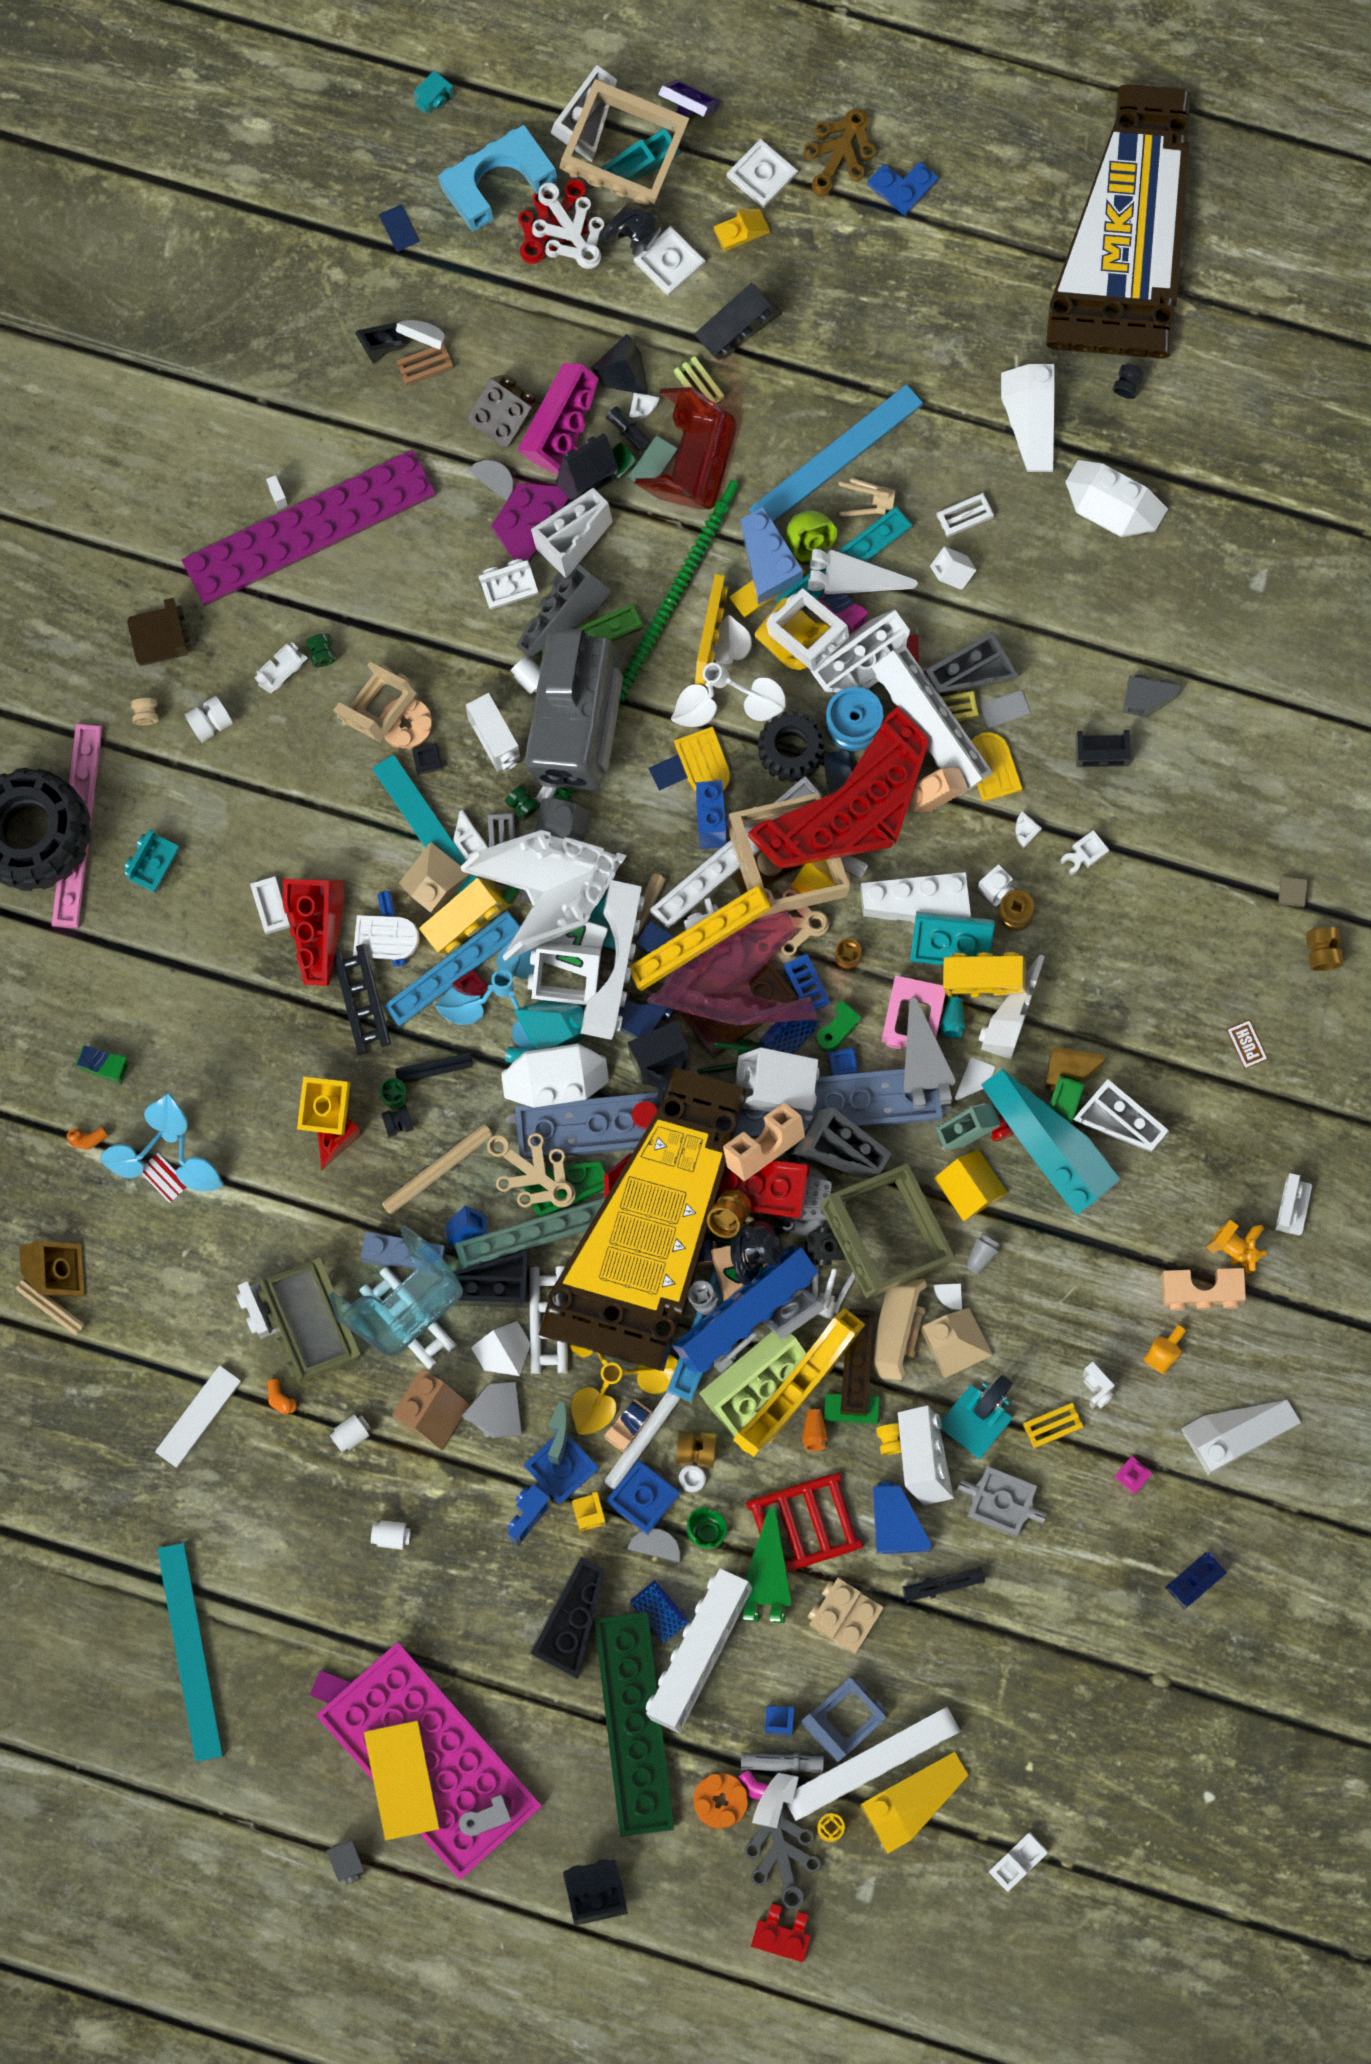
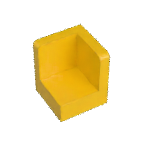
M597 1491L592 1492L590 1496L572 1501L580 1532L606 1525Z

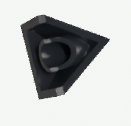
M626 334L591 367V370L599 378L598 380L603 387L648 395L641 352L631 337Z

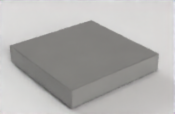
M806 1288L797 1290L790 1302L778 1306L773 1311V1316L763 1322L781 1340L825 1309L822 1303Z

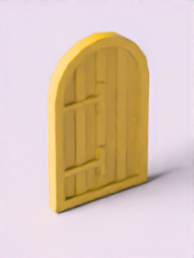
M713 727L674 740L688 782L693 790L696 792V782L722 781L724 792L730 781L729 765L725 760Z
M991 732L975 736L972 739V743L993 772L991 776L977 786L982 803L1022 791L1010 749L1005 740L998 734Z

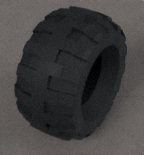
M27 767L15 769L16 771L13 773H3L0 775V883L21 891H32V889L39 888L44 890L54 887L55 883L61 879L66 880L73 874L72 870L76 865L83 862L87 854L85 852L86 847L91 842V819L81 796L60 776L39 768L38 770L28 769ZM37 806L45 809L49 815V826L43 839L30 848L15 849L11 847L7 842L6 833L12 817L27 807Z

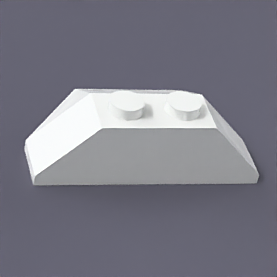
M1078 460L1065 482L1076 513L1120 537L1155 532L1168 511V508L1147 487L1102 463Z
M893 609L869 620L852 632L849 638L814 672H811L825 692L837 693L847 687H861L868 690L879 682L872 667L893 650L904 645L906 646L910 630L897 611Z
M580 1044L526 1051L508 1069L501 1073L504 1098L533 1108L586 1100L609 1082L606 1057L598 1055Z

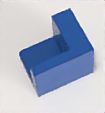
M465 1205L446 1224L447 1243L455 1246V1243L487 1234L486 1215Z
M767 1706L765 1734L792 1736L794 1706Z

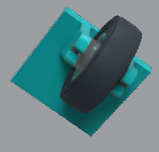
M1001 1375L992 1386L985 1381L977 1390L970 1384L942 1419L941 1430L980 1460L1013 1419V1417L1005 1412V1409L1011 1402L1005 1395L1013 1383L1007 1377Z

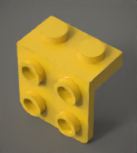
M784 597L756 630L755 637L788 669L802 670L807 666L768 634L766 625L768 618L773 612L779 611L786 604L788 598ZM801 609L782 627L807 649L830 629L826 624L815 623Z

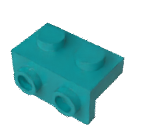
M149 829L146 835L142 834L136 846L138 850L134 857H129L124 870L126 871L125 876L128 881L156 894L180 848L178 845L157 836L155 831Z

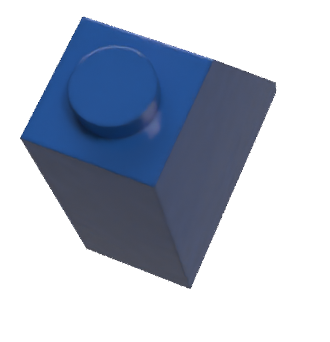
M892 1481L879 1482L878 1487H873L872 1489L876 1555L930 1552L931 1543L901 1486H894Z

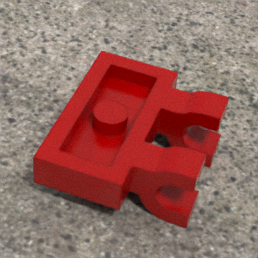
M771 1904L767 1921L758 1920L750 1947L803 1963L811 1937L803 1933L808 1914L798 1912L793 1930L777 1926L782 1906Z

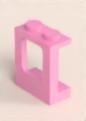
M895 976L881 1042H885L886 1046L890 1048L901 1049L902 1046L906 1047L907 1036L897 1034L895 1032V1025L901 1001H910L911 998H916L918 1003L927 1004L931 1007L928 1024L936 1038L946 993L943 985Z

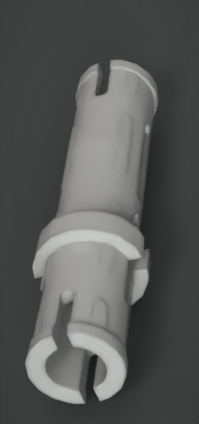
M742 1752L741 1770L793 1772V1774H798L799 1772L823 1773L824 1756L822 1755L806 1756L799 1755V1752H794L793 1755Z

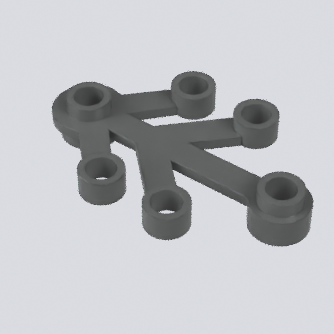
M782 1808L777 1828L761 1825L752 1842L745 1846L744 1853L749 1859L758 1858L761 1853L760 1847L771 1832L773 1845L759 1868L752 1873L751 1881L756 1886H763L767 1882V1874L777 1859L785 1889L782 1893V1903L789 1909H796L803 1903L804 1896L802 1891L795 1887L788 1856L804 1865L809 1873L817 1872L820 1869L821 1863L817 1857L809 1856L784 1841L782 1830L797 1837L798 1842L802 1846L811 1845L814 1835L812 1831L802 1829L787 1820L785 1810ZM804 1832L809 1833L811 1836V1840L808 1843H804L800 1839L801 1834ZM756 1846L758 1853L755 1856H750L747 1852L748 1847ZM811 1859L816 1860L818 1863L817 1868L814 1870L809 1869L807 1866V1862ZM760 1872L764 1875L765 1879L762 1883H757L754 1880L756 1873ZM795 1893L798 1896L797 1902L789 1903L787 1900L788 1894Z

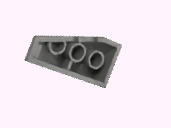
M579 564L567 578L558 571L550 583L553 589L547 599L542 598L539 606L541 610L538 616L529 621L516 647L531 658L544 648L546 635H555L558 627L573 628L594 613L599 606L603 605L612 591Z
M556 798L542 799L534 832L544 830L551 832L550 835L564 839L567 837L583 842L586 837L591 811L577 804ZM521 889L519 901L531 903L526 890Z

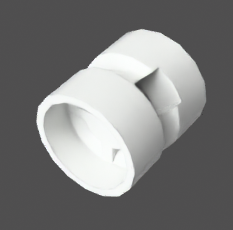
M216 695L203 702V708L195 707L184 714L201 743L213 737L215 730L221 732L233 725L228 713Z

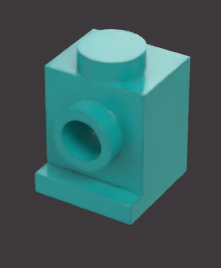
M434 70L414 90L415 105L423 113L428 112L431 114L435 109H440L447 100L446 97L449 99L454 97L453 86Z

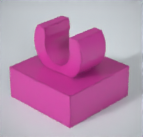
M1131 1456L1114 1478L1135 1495L1152 1475V1472Z

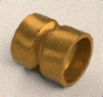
M1023 890L1009 891L1004 895L998 913L999 921L1004 928L1017 932L1025 929L1030 924L1034 912L1032 897Z
M1322 927L1305 933L1307 948L1312 950L1308 955L1311 970L1328 971L1344 966L1343 951L1338 948L1341 944L1339 928Z
M735 1189L724 1191L707 1216V1224L710 1230L723 1238L735 1236L751 1212L752 1205L749 1198L743 1192Z
M679 1430L676 1465L691 1466L695 1462L699 1467L714 1468L716 1433L701 1432L699 1436H696L694 1431ZM695 1447H698L699 1449L703 1450L695 1451Z

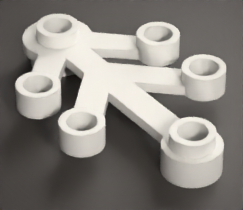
M552 183L543 184L539 188L538 199L543 205L550 207L562 227L547 224L544 220H536L532 226V233L536 237L550 235L570 240L575 245V247L560 245L557 240H550L547 242L545 249L549 257L555 258L562 255L576 259L577 263L585 269L595 268L601 261V252L596 245L599 234L604 229V221L599 217H593L589 221L588 228L590 234L586 243L581 236L585 216L590 211V200L587 197L577 199L575 205L576 214L574 222H572L558 201V187ZM550 194L553 198L546 199L544 195ZM585 203L588 207L581 208L579 204ZM598 223L601 227L596 229L592 224ZM542 226L544 230L538 231L536 227ZM555 246L558 250L551 251L549 247ZM590 255L593 259L587 260L584 256Z

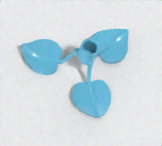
M508 943L497 956L498 971L492 975V985L488 986V990L483 998L480 999L481 995H463L452 987L435 1004L437 1011L452 1023L458 1025L474 1024L483 1017L484 1011L481 1004L487 1001L492 992L500 997L509 996L515 1009L520 1008L513 992V978L516 976L519 979H528L529 974H534L535 965L530 964L532 949L504 961L503 955L510 945ZM517 1021L512 1027L514 1042L520 1048H533L520 1022Z
M170 1092L151 1103L145 1110L144 1117L147 1123L159 1131L140 1154L136 1155L135 1150L129 1145L116 1144L105 1149L100 1156V1161H102L103 1165L113 1173L124 1178H135L140 1176L144 1170V1165L140 1159L149 1152L162 1136L167 1142L179 1140V1163L182 1166L177 1168L176 1176L182 1184L196 1191H213L221 1188L224 1184L216 1168L206 1159L191 1157L185 1161L184 1140L186 1135L183 1133L187 1130L188 1119Z

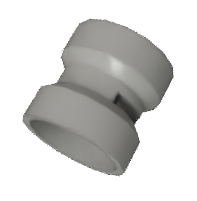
M697 1281L689 1287L688 1299L698 1313L703 1315L710 1314L718 1307L719 1297L708 1282Z

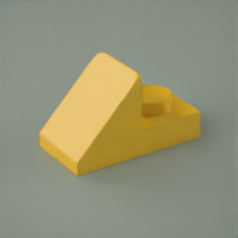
M738 209L737 217L714 226V232L724 252L770 233V229L760 209Z

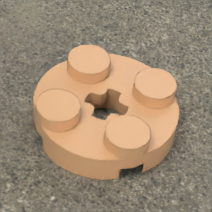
M413 698L384 736L385 740L396 748H407L409 750L420 747L428 740L431 733L432 717L430 711L425 704ZM398 699L390 702L385 707L380 718H384ZM403 718L413 720L411 721L412 727L410 729L400 727Z

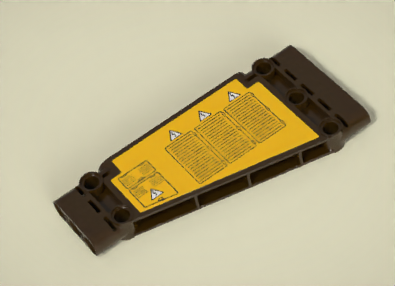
M673 1068L661 1106L550 1291L538 1335L634 1364L664 1371L672 1342L676 1335L679 1319L682 1318L685 1310L689 1287L693 1283L708 1232L707 1216L717 1201L726 1171L727 1163L723 1146L733 1139L737 1129V1122L747 1091L746 1088L686 1070ZM670 1093L673 1094V1095H677V1096L683 1097V1098H685V1099H682V1098H679V1097H676V1096H671ZM695 1101L701 1102V1103H704V1104H708V1105H711V1106H707V1105H703V1104H700V1103H696ZM672 1103L678 1104L680 1112L676 1116L667 1115L666 1108ZM720 1108L725 1109V1110H729V1111L736 1112V1114L731 1113V1112H728V1111L721 1110ZM722 1118H728L732 1121L731 1127L726 1131H721L717 1128V1123ZM558 1293H566L568 1295V1302L564 1306H557L554 1303V1298ZM609 1308L619 1309L620 1314L617 1320H606L605 1313ZM550 1310L563 1313L565 1316L551 1313ZM575 1317L591 1321V1323L575 1320ZM667 1322L671 1325V1331L667 1336L657 1334L656 1330L660 1323ZM605 1325L608 1327L615 1328L617 1330L613 1331L606 1328H602L600 1326ZM626 1332L642 1336V1339L627 1335ZM652 1339H653V1340H656V1341H660V1342H663V1343H667V1346H664V1345H661V1344H658V1343H654V1342H651V1341H652Z

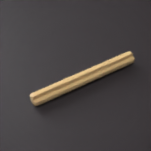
M485 1124L480 1126L383 1201L384 1209L389 1214L396 1212L492 1137L491 1130Z

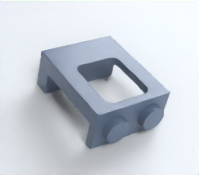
M850 1677L801 1721V1724L837 1764L886 1720V1716L883 1714L886 1712V1709L877 1699L871 1701L865 1694L868 1690L859 1679L853 1681ZM854 1693L871 1711L872 1717L851 1737L844 1738L827 1720V1714L848 1694Z

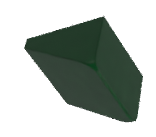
M622 442L612 449L618 466L615 476L616 481L633 470L637 464L636 458Z

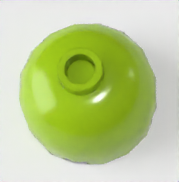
M814 510L795 515L785 530V543L793 556L803 563L810 562L813 549L823 550L827 545L831 548L837 537V528L831 520L823 513Z

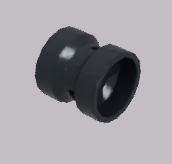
M1128 364L1121 365L1118 372L1119 380L1115 381L1112 389L1113 392L1123 398L1135 399L1139 391L1137 386L1142 382L1145 373L1138 367Z
M406 1105L399 1107L394 1112L386 1111L381 1113L389 1138L397 1136L398 1132L401 1131L407 1133L414 1130Z

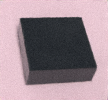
M437 743L412 748L417 775L443 770Z

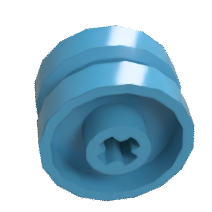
M847 687L838 691L830 699L826 710V732L839 748L849 750L850 752L862 751L868 748L883 723V707L878 697L870 690L861 687Z

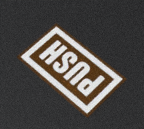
M1250 1019L1226 1029L1244 1069L1268 1060Z

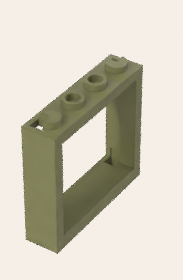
M908 1163L832 1193L819 1203L866 1299L945 1267L955 1258L950 1249L951 1244L946 1241L941 1231V1224L934 1217L929 1207V1200L922 1193L918 1185L917 1176L913 1175ZM895 1182L934 1260L882 1281L843 1203Z

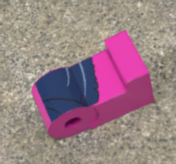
M825 593L818 599L823 606L847 625L849 635L867 621L868 612L861 606L856 605L845 593Z

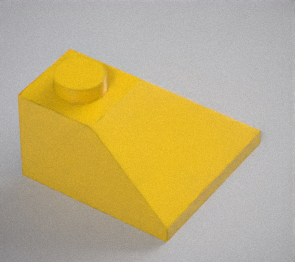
M303 1077L297 1129L344 1135L351 1082Z

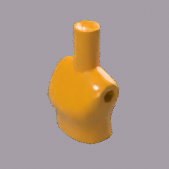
M1177 1325L1169 1338L1157 1336L1143 1361L1161 1374L1166 1375L1168 1369L1182 1355V1351L1177 1344L1186 1330Z

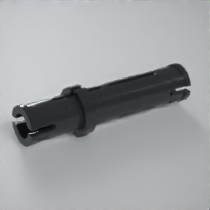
M979 1566L978 1568L934 1579L927 1577L923 1582L902 1586L906 1603H909L910 1601L926 1597L933 1599L938 1594L985 1583L983 1570ZM968 1577L967 1580H963V1581L956 1582V1583H952V1584H948V1585L946 1584L947 1582H951V1581H955V1580H959V1579H963V1578ZM941 1584L940 1587H936V1588H932V1589H928V1590L919 1592L920 1589H924V1588H928V1587H932V1586H936V1585Z

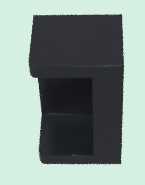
M1124 730L1123 735L1083 736L1082 731H1077L1075 737L1076 767L1129 766L1131 760L1129 730Z

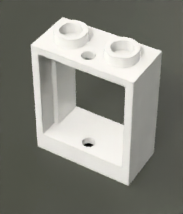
M803 588L797 594H792L779 611H775L770 615L766 623L769 636L813 672L849 638L847 625ZM804 606H807L831 626L809 649L805 648L782 628Z
M487 693L466 704L468 720L496 771H508L518 764L517 762L520 761L519 747L490 694Z
M546 942L537 946L536 949H532L530 964L535 965L534 974H529L528 990H532L531 999L587 1005L588 999L597 993L601 948ZM544 953L589 958L586 989L576 990L542 986Z

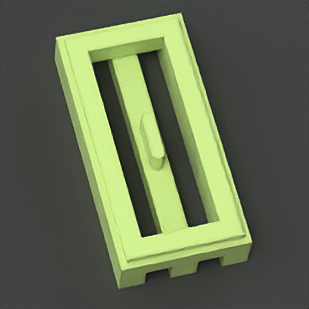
M695 356L688 363H683L682 367L674 369V374L702 412H705L724 399L723 393ZM693 366L700 374V376L703 378L708 387L711 389V391L714 393V395L716 396L715 398L712 397V395L709 393V391L706 389V387L703 385V383L691 369ZM684 372L688 373L708 400L706 404L683 375Z

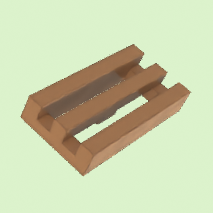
M444 344L441 349L431 347L396 361L405 386L453 369V364ZM439 353H442V354H440V355H438V356L432 357V358H430V359L424 360V361H422V362H419V363H416V364H414V365H411V366H408V367L404 368V367L407 366V365L413 364V363H415V362H418V361H421V360H423V359H426V358H429V357H431V356H434V355H437V354H439ZM445 360L444 364L438 365L436 367L430 368L428 370L422 371L409 377L407 376L408 373L429 367L432 364Z

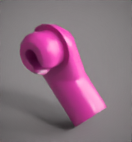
M750 1770L738 1776L749 1796L760 1800L769 1783L757 1782Z

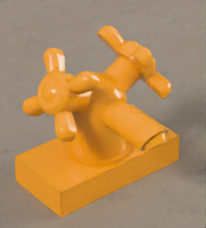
M1229 1220L1220 1226L1205 1248L1212 1253L1223 1250L1233 1257L1230 1260L1232 1265L1241 1264L1245 1267V1272L1251 1274L1252 1271L1256 1270V1262L1262 1256L1267 1255L1266 1250L1255 1248L1256 1240L1265 1228L1263 1225L1253 1226L1243 1240L1234 1233L1239 1226Z

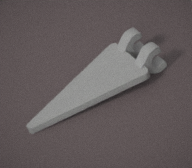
M911 998L909 1001L903 1090L905 1093H912L914 1110L925 1108L926 1103L923 1091L937 1088L940 1105L951 1104L952 1097L949 1086L955 1084V1078L917 999Z

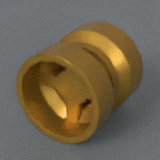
M851 938L842 939L838 942L835 950L837 965L847 970L858 966L862 951L860 944Z

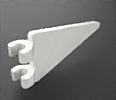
M813 549L812 558H810L809 568L813 570H811L808 580V590L811 591L824 589L826 594L915 589L918 584L915 579L834 550H829L828 553H825L822 550ZM826 568L825 574L820 571H817Z

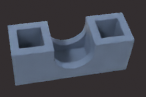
M365 1232L360 1258L362 1263L381 1267L387 1266L388 1268L390 1265L412 1269L415 1273L441 1277L446 1250L443 1245Z

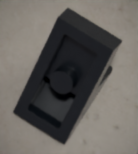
M396 323L361 329L355 332L373 364L378 361L383 353L401 350L407 345L404 336L396 331Z

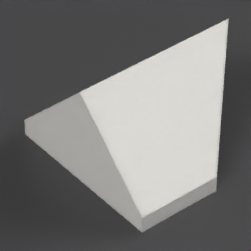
M516 1321L491 1331L471 1348L484 1371L520 1376L530 1348V1342L520 1324Z

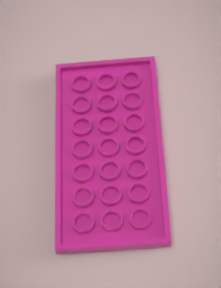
M398 1642L316 1714L317 1718L372 1780L373 1776L364 1732L418 1721L439 1830L420 1833V1835L459 1880L466 1876L542 1807ZM499 1795L503 1796L512 1821L475 1836H468L462 1833L459 1821L463 1814L466 1812L477 1813L493 1806L492 1798Z

